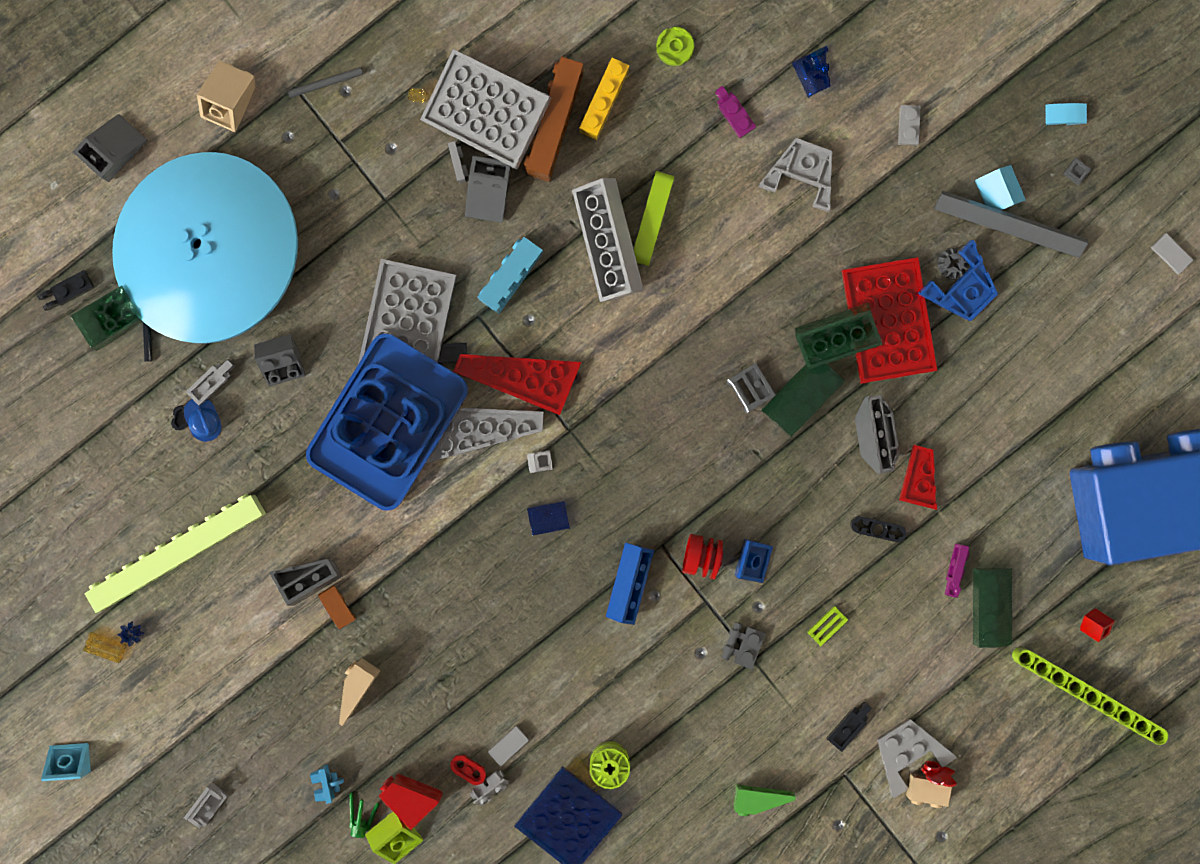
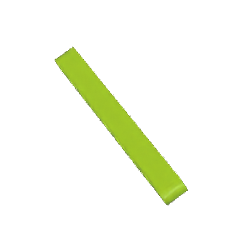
M1018 647L1013 651V660L1022 667L1157 745H1163L1167 742V731L1032 651L1023 647ZM1023 653H1026L1027 658L1024 661H1021L1020 656ZM1042 662V670L1037 671V665ZM1057 672H1059V673H1060L1059 679L1056 680V681H1054V679H1053L1054 674L1057 673ZM1076 682V688L1070 690V685ZM1092 691V698L1087 700V694ZM1109 701V707L1104 709V703ZM1125 711V717L1120 719V714ZM1142 721V726L1137 729V723ZM1158 730V736L1153 738L1154 732Z

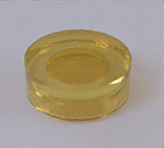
M422 89L409 90V100L420 103L427 101L428 93Z

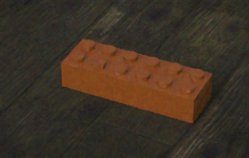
M561 57L560 61L554 65V80H550L547 88L548 96L552 99L537 128V135L533 136L531 140V154H527L524 162L528 176L547 182L551 180L584 74L583 63Z

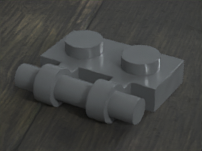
M735 622L733 629L731 628L729 631L730 637L727 645L723 647L724 653L722 658L729 661L731 654L736 655L734 663L753 669L765 633L748 626L745 633L740 632L742 624ZM737 638H740L742 640L739 648H734Z

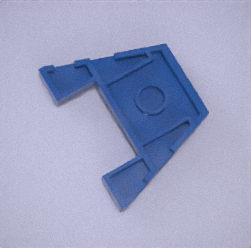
M970 240L958 252L971 267L945 294L933 281H929L918 292L920 296L967 321H972L998 295L989 272L986 271L983 265V259L976 249L977 245L974 240Z

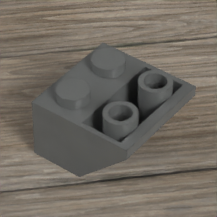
M291 334L254 344L255 361L269 387L305 376L299 350Z

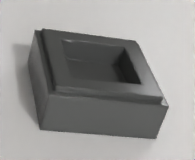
M1076 157L1062 174L1076 185H1079L1091 168Z

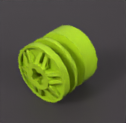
M606 741L600 743L593 749L590 756V774L598 786L605 789L620 787L627 781L630 774V759L627 750L616 742ZM607 764H611V771L608 770Z

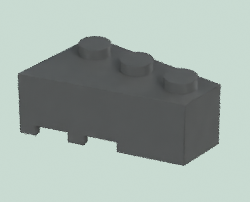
M331 559L269 572L287 606H295L343 577L337 564Z

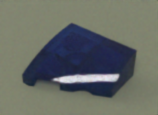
M827 46L792 63L808 98L830 87L828 75L830 69L829 63H826Z

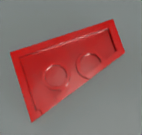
M913 445L899 497L900 501L937 510L933 449Z

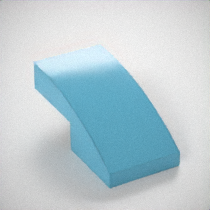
M1047 104L1046 125L1087 124V104Z

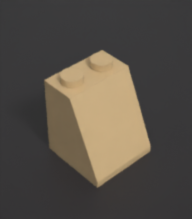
M218 61L197 93L200 117L236 132L256 88L255 76L247 71L235 68L229 63Z

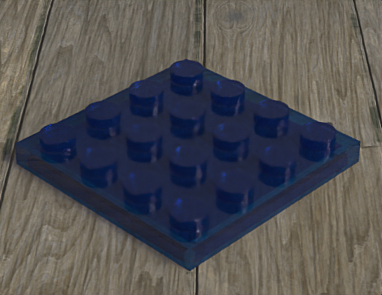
M562 766L518 819L514 827L561 864H583L621 818L622 812Z

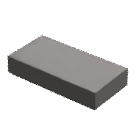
M1167 233L1163 234L1150 247L1176 274H1180L1193 261Z
M516 725L488 753L502 766L529 741V738Z

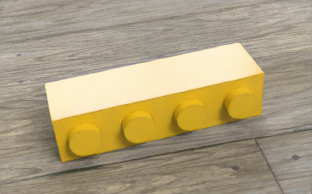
M611 58L579 127L580 133L598 140L628 75L629 65Z

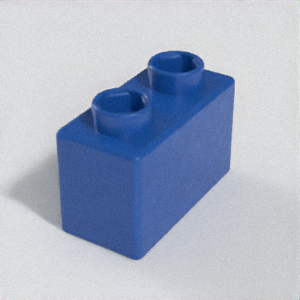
M1200 429L1167 435L1169 451L1141 456L1139 442L1137 441L1096 446L1090 449L1092 465L1075 467L1070 470L1071 486L1085 559L1112 565L1200 550Z

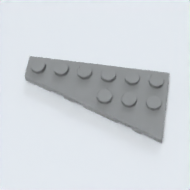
M460 408L426 463L543 431L544 412Z

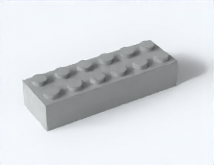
M602 178L573 189L572 192L600 302L614 301L644 291L616 178Z

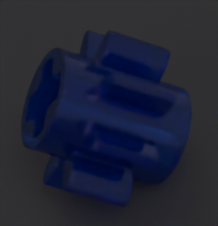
M133 621L128 623V627L126 625L120 626L122 631L117 634L122 639L120 643L127 642L130 647L134 642H141L139 637L144 634L140 630L141 625L135 626Z

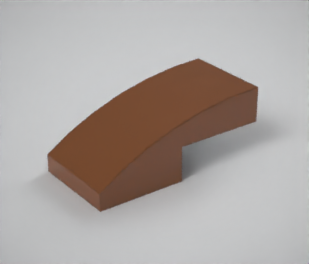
M335 585L318 594L324 608L339 630L356 620L355 615L345 603V598Z

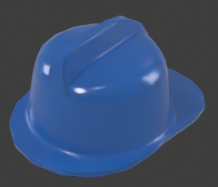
M193 399L189 400L184 408V416L192 435L199 441L204 442L217 438L221 431V421L212 402L207 400L199 406Z

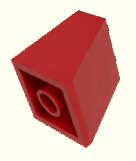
M397 774L394 778L390 776L384 781L380 787L382 791L378 797L411 830L440 802L443 792L409 777Z

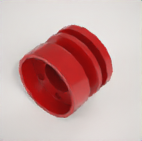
M690 533L685 550L682 573L695 575L698 568H702V577L705 578L708 570H710L709 578L715 580L723 560V540L718 539L715 547H713L714 539L710 538L707 545H703V536Z

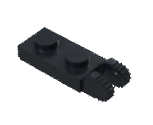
M83 270L52 286L50 290L38 294L37 297L39 300H45L54 295L56 300L43 306V309L48 311L59 305H64L95 287L87 272Z

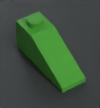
M736 784L734 810L741 816L755 815L795 801L796 796L792 791Z

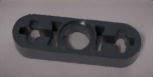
M856 516L850 522L852 531L858 534L893 542H902L906 538V530L900 525L862 516ZM862 520L861 523L869 525V533H866L867 528L860 527L857 530L858 527L855 526V522ZM876 524L883 526V532L879 535L873 532V527ZM899 528L901 536H897L896 539L895 535L887 533L888 530L896 531Z

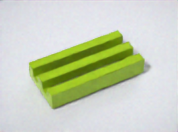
M833 606L807 633L822 646L848 619ZM835 612L836 615L814 635L813 632ZM839 618H841V620L827 634H825L820 640L818 639Z

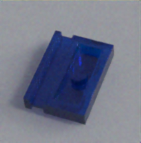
M565 501L527 508L532 536L570 529Z

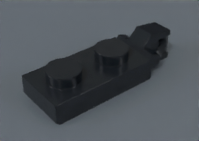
M863 702L858 709L854 707L826 739L843 752L867 724L868 717L866 715L872 708L866 702Z

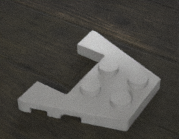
M795 138L761 181L759 188L775 193L781 175L791 177L818 187L819 189L812 207L829 212L831 209L832 151Z
M910 718L877 738L886 777L890 786V793L893 798L908 790L898 772L928 752L932 751L941 767L956 759L952 752Z

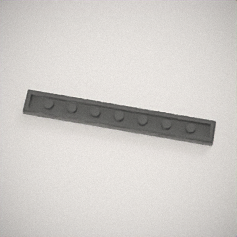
M945 191L941 192L934 208L935 210L1078 258L1088 244V239Z

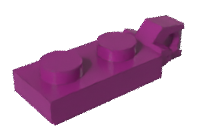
M723 86L718 88L715 92L720 99L717 101L718 108L741 139L754 130L756 125L732 92L728 94Z
M959 543L954 545L946 576L948 581L944 594L947 596L958 598L961 591L959 587L960 580L964 577L965 561L969 558V547Z

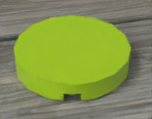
M681 27L667 28L658 37L656 43L657 54L660 60L667 65H683L692 57L694 51V41L691 34Z

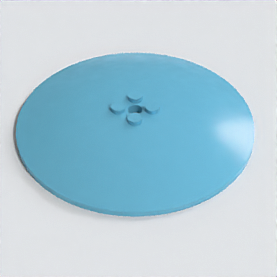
M217 152L194 153L178 157L158 167L141 181L131 193L119 215L115 228L112 252L113 266L124 299L133 312L149 327L167 337L184 342H220L252 329L266 318L280 302L289 286L295 269L298 237L295 218L284 193L264 171L252 163L233 155ZM200 239L201 246L195 249L193 246L194 242Z

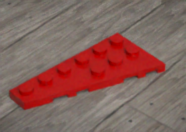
M460 354L453 372L560 415L581 362Z

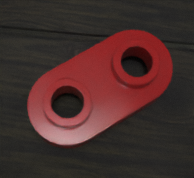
M463 754L453 757L450 764L453 773L472 785H480L484 782L486 770L483 766ZM463 761L464 766H458L457 762ZM478 771L480 776H474L473 772Z

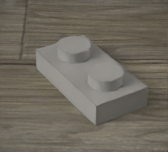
M901 105L898 145L917 146L919 144L920 106Z
M455 141L450 142L448 147L457 181L459 184L465 183L468 171L466 165L461 163L460 158L464 157L461 146L457 147Z

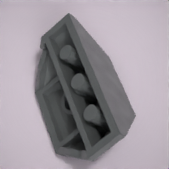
M882 395L865 397L855 417L861 457L877 474L894 471L899 453V445L893 411Z

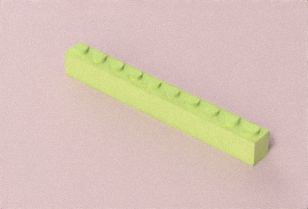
M247 493L237 499L239 502L235 505L230 503L221 508L222 512L218 515L213 513L204 518L206 522L201 525L196 523L188 528L189 532L183 535L181 532L171 538L173 541L169 544L164 542L155 547L156 551L152 554L147 552L138 557L140 561L135 564L130 562L122 567L123 571L118 574L115 571L105 577L106 581L103 583L98 581L89 586L90 590L84 594L95 613L107 609L266 515L256 495L249 496Z

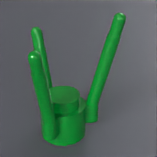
M350 793V835L355 838H364L366 831H370L379 803L375 804L366 823V820L362 819L364 800L361 799L358 816L354 820L353 793Z

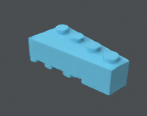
M525 237L522 240L518 239L512 247L514 249L512 253L506 255L501 263L502 266L493 273L490 282L483 287L477 297L482 303L498 314L501 313L543 254L542 249Z

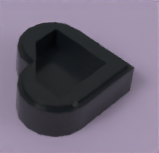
M177 406L173 410L174 418L171 421V425L175 430H184L189 427L184 416L185 406Z

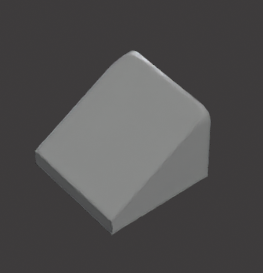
M550 451L527 454L530 473L553 469Z

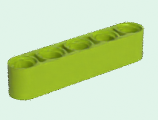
M659 171L655 173L634 246L636 262L646 266L650 264L674 180L673 175Z

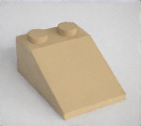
M363 658L358 662L354 661L345 672L348 676L344 680L339 720L341 726L350 718L381 671Z

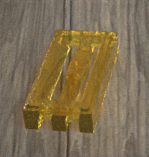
M90 632L83 651L116 663H121L127 644ZM93 638L121 648V650L119 651L114 648L94 642ZM91 646L108 651L119 656L116 657L114 655L99 651L97 649L91 648Z

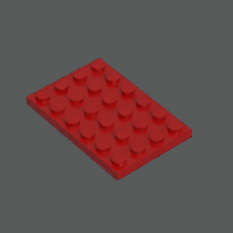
M919 258L842 270L860 384L937 371L926 300L918 294L923 288Z

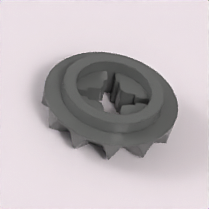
M947 249L939 256L938 269L946 278L957 279L968 270L967 261L958 253L960 249ZM950 259H959L958 263L956 264L957 268L954 266L947 268L951 263Z

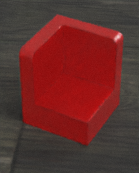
M1093 609L1084 615L1080 630L1097 642H1100L1110 635L1115 620L1098 609Z

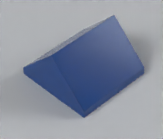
M744 538L734 574L736 578L763 583L773 546Z

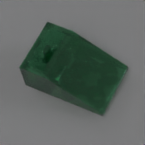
M122 285L70 315L89 346L96 351L115 341L142 319Z

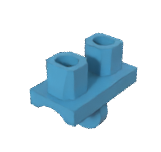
M328 764L322 765L320 769L310 774L312 784L322 783V788L314 791L315 801H325L326 804L332 803V800L335 799L334 791H340L339 785L344 783V779L337 778L336 772H332L330 775Z

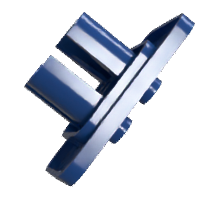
M391 334L378 335L368 347L306 450V459L313 468L379 509L385 511L393 510L403 502L468 395V385L462 377Z

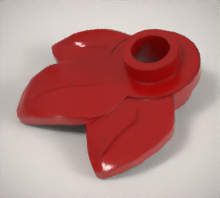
M926 761L922 765L921 770L931 783L936 785L942 784L946 787L957 785V782L951 777L955 773L954 770L946 766L941 767L934 761Z

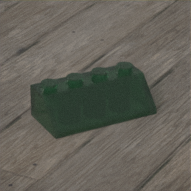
M869 302L795 328V336L808 370L883 345Z
M813 356L761 411L788 437H792L845 381L831 367L816 356Z
M973 568V645L979 648H999L1012 645V568Z

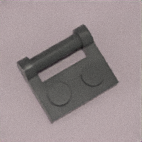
M756 363L726 381L729 386L731 385L744 406L743 410L745 413L750 412L776 396ZM739 379H743L755 401L753 403H750L737 382Z

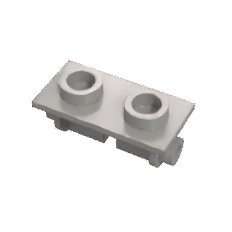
M501 770L495 771L486 778L489 786H486L483 782L472 789L470 796L475 800L474 804L485 805L492 799L491 796L495 793H501L507 788L506 785L510 781L503 779L505 775Z

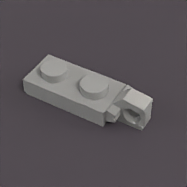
M227 360L223 365L220 363L215 366L213 365L186 393L201 406L231 377L229 372L236 365L231 360Z

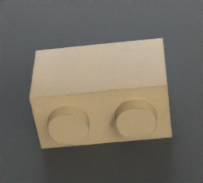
M910 773L906 796L913 804L923 805V803H928L935 808L948 807L952 787H946L942 784L936 785L931 783L925 775Z

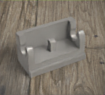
M211 783L206 787L184 819L198 828L205 827L228 797V794Z

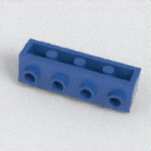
M625 543L606 613L607 618L620 623L635 625L654 550L636 544Z

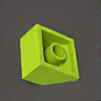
M394 812L388 814L386 818L365 834L372 851L392 864H396L424 841L415 828L410 830Z

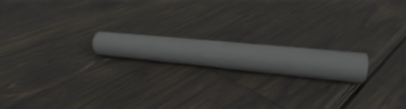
M361 67L288 90L290 98L363 75Z

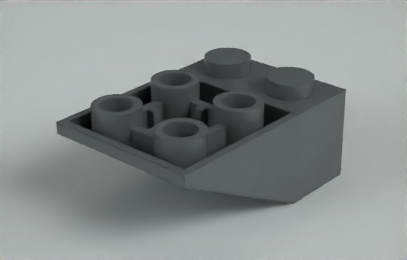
M117 114L88 135L74 149L73 153L101 179L110 182L146 143L147 139L120 114Z
M472 157L465 217L503 223L512 172L511 166L495 159Z

